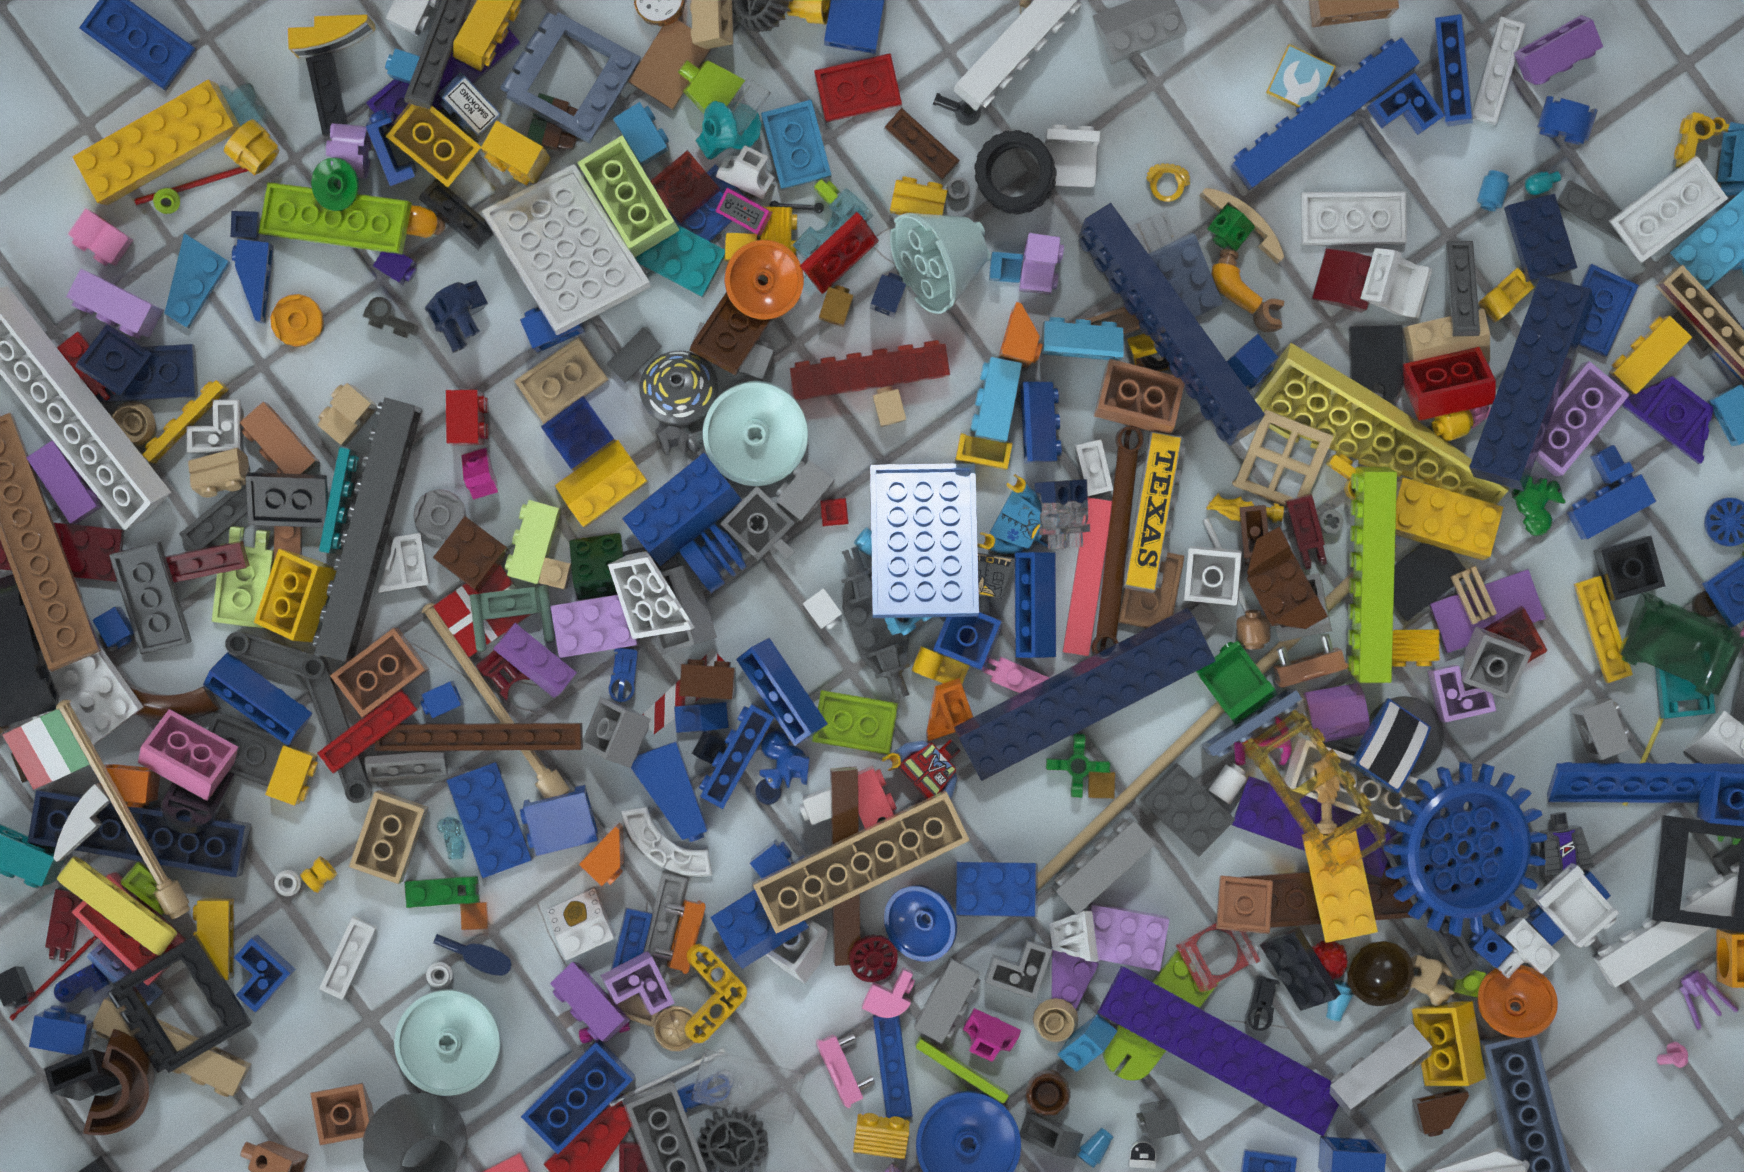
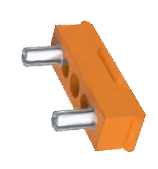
M684 899L682 906L666 903L665 906L670 908L665 907V912L680 915L670 951L655 947L654 951L656 952H653V956L667 959V966L669 968L680 970L683 974L689 972L690 964L687 961V952L697 942L706 908L705 903L700 900L694 902Z

